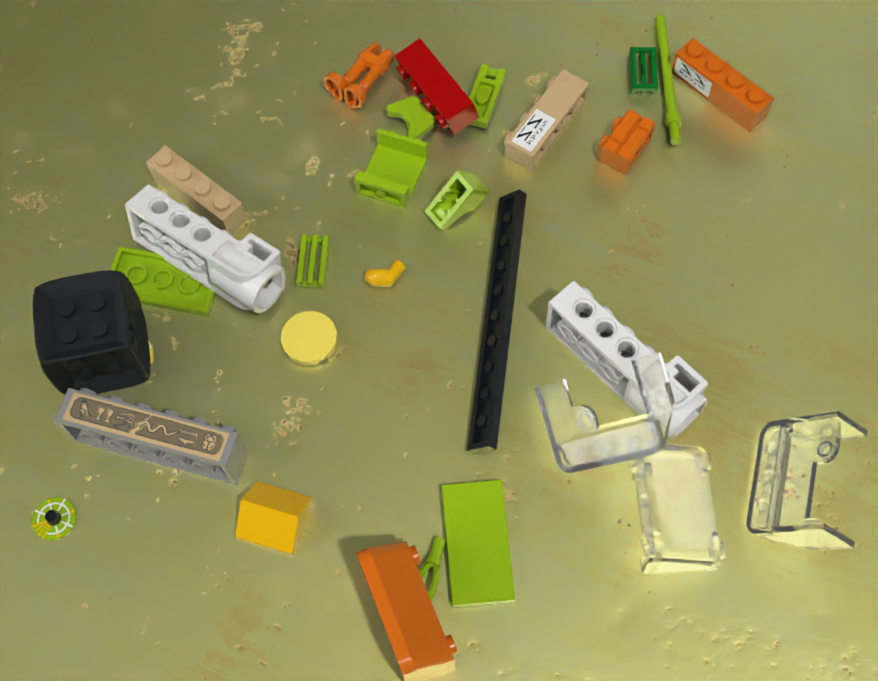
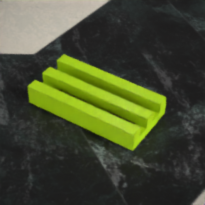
M302 234L296 279L297 287L325 288L330 243L329 235H323V238H320L318 235L308 237L307 234ZM308 245H311L308 279L307 281H305L304 275ZM318 245H322L319 280L314 281Z

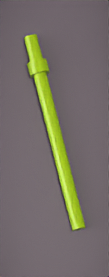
M658 15L655 20L667 111L665 125L669 129L670 143L678 145L681 143L679 127L682 123L681 115L677 112L666 17Z

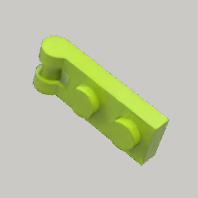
M482 63L469 96L480 118L470 125L487 129L500 91L505 83L508 69L501 67L494 69L490 68L489 64Z

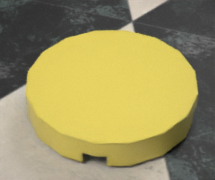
M304 311L295 314L285 323L281 331V344L284 352L292 362L302 366L320 364V361L328 359L333 355L337 347L338 335L333 321L325 314L317 311Z

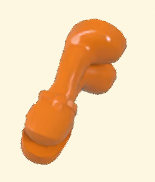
M374 42L358 54V59L343 76L336 72H330L324 77L323 83L338 101L344 99L349 107L358 109L366 102V94L379 77L384 76L391 66L395 53L390 49H385L381 53V45ZM367 71V74L361 79V81L357 84H354L362 75V73Z

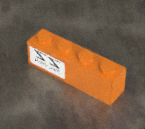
M694 38L675 54L672 73L746 130L751 132L767 117L774 98Z

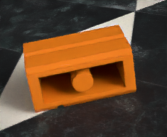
M628 110L623 118L618 116L612 125L610 136L605 134L599 143L598 149L601 150L600 162L609 167H614L615 170L623 174H627L653 137L655 122L646 117H641L640 114L632 110Z

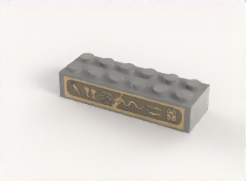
M68 388L54 419L74 442L236 486L248 456V451L239 433L233 427L227 425H220V427L211 426L207 421L197 417H192L191 420L181 418L178 413L170 410H164L163 413L154 411L152 407L144 403L128 404L123 399L113 395H108L107 398L101 397L96 392L87 388H80V391Z

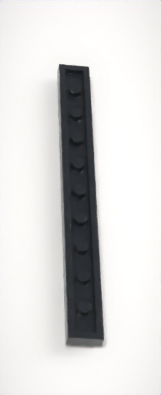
M520 189L499 198L467 451L473 454L497 450L527 196Z

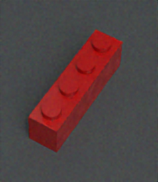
M420 38L394 55L399 64L396 67L398 73L403 80L409 79L411 81L409 86L417 97L420 94L423 96L422 102L430 113L434 111L437 114L435 119L443 130L448 128L455 135L480 118L474 103Z

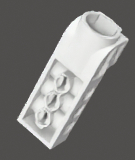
M149 184L125 203L134 241L151 252L157 253L165 261L185 274L190 275L191 278L199 281L202 285L211 289L234 306L243 310H253L260 314L268 310L284 290L286 275L284 268L281 267L280 251L254 234L249 233L242 240H236L226 230H220L212 225L207 218L196 215L185 204L177 203L169 198L164 191L157 190ZM267 281H268L270 284L268 285L267 288H264L263 286H264V285L267 283Z
M573 281L549 301L545 327L650 426L661 430L671 440L682 433L703 411L708 401L703 395L708 382L678 355L669 363L661 361L652 347L641 343L635 337L630 327L618 322L608 307L601 306L593 299L591 292L587 288L580 287Z

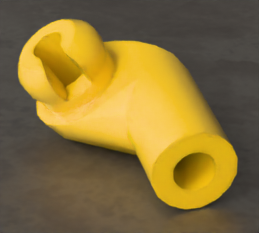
M395 260L388 269L367 270L364 279L374 287H390L406 270V266L401 261Z

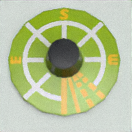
M48 498L41 502L34 510L31 518L32 528L35 534L44 540L53 541L61 539L73 529L76 522V510L73 504L65 498Z

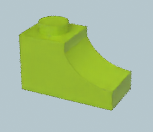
M456 171L425 209V212L440 230H447L462 215L474 211L490 191L474 173Z

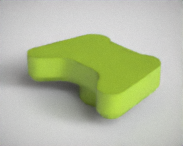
M416 96L405 98L387 106V115L389 117L402 118L409 129L408 137L421 139L435 126L434 116Z

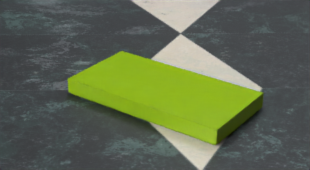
M122 246L118 247L110 270L120 271L128 277L142 305L209 317L216 297V293L211 289H208L199 281L191 278L190 275L174 267L157 253Z
M502 480L442 485L453 608L515 602Z

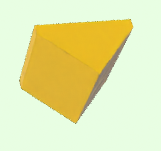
M256 481L240 501L235 537L293 555L314 499L307 495Z

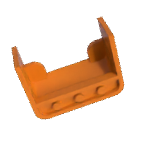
M405 541L368 547L356 552L404 681H430L454 671L455 661L453 655L457 654L458 650L452 635L445 636L417 568V565L421 563V559L415 545L409 547Z

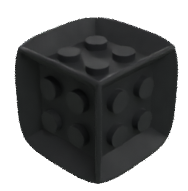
M113 270L96 271L51 280L35 287L33 294V323L36 351L44 374L59 392L66 395L68 388L79 391L80 388H87L99 394L133 387L149 380L151 363L146 321L140 299L124 273Z

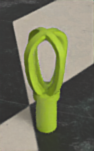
M435 537L429 557L426 558L425 564L419 571L423 580L430 567L433 568V579L428 592L431 601L436 592L441 565L440 560L447 542L441 537Z

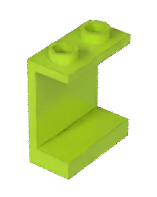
M378 128L376 131L377 147L365 173L358 171L354 179L356 193L406 209L429 158L428 143L423 142L419 138H410L392 130L386 131Z

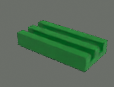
M630 47L631 94H636L637 91H641V94H647V91L657 94L656 47ZM636 54L640 55L641 84H637ZM645 54H650L651 84H647Z

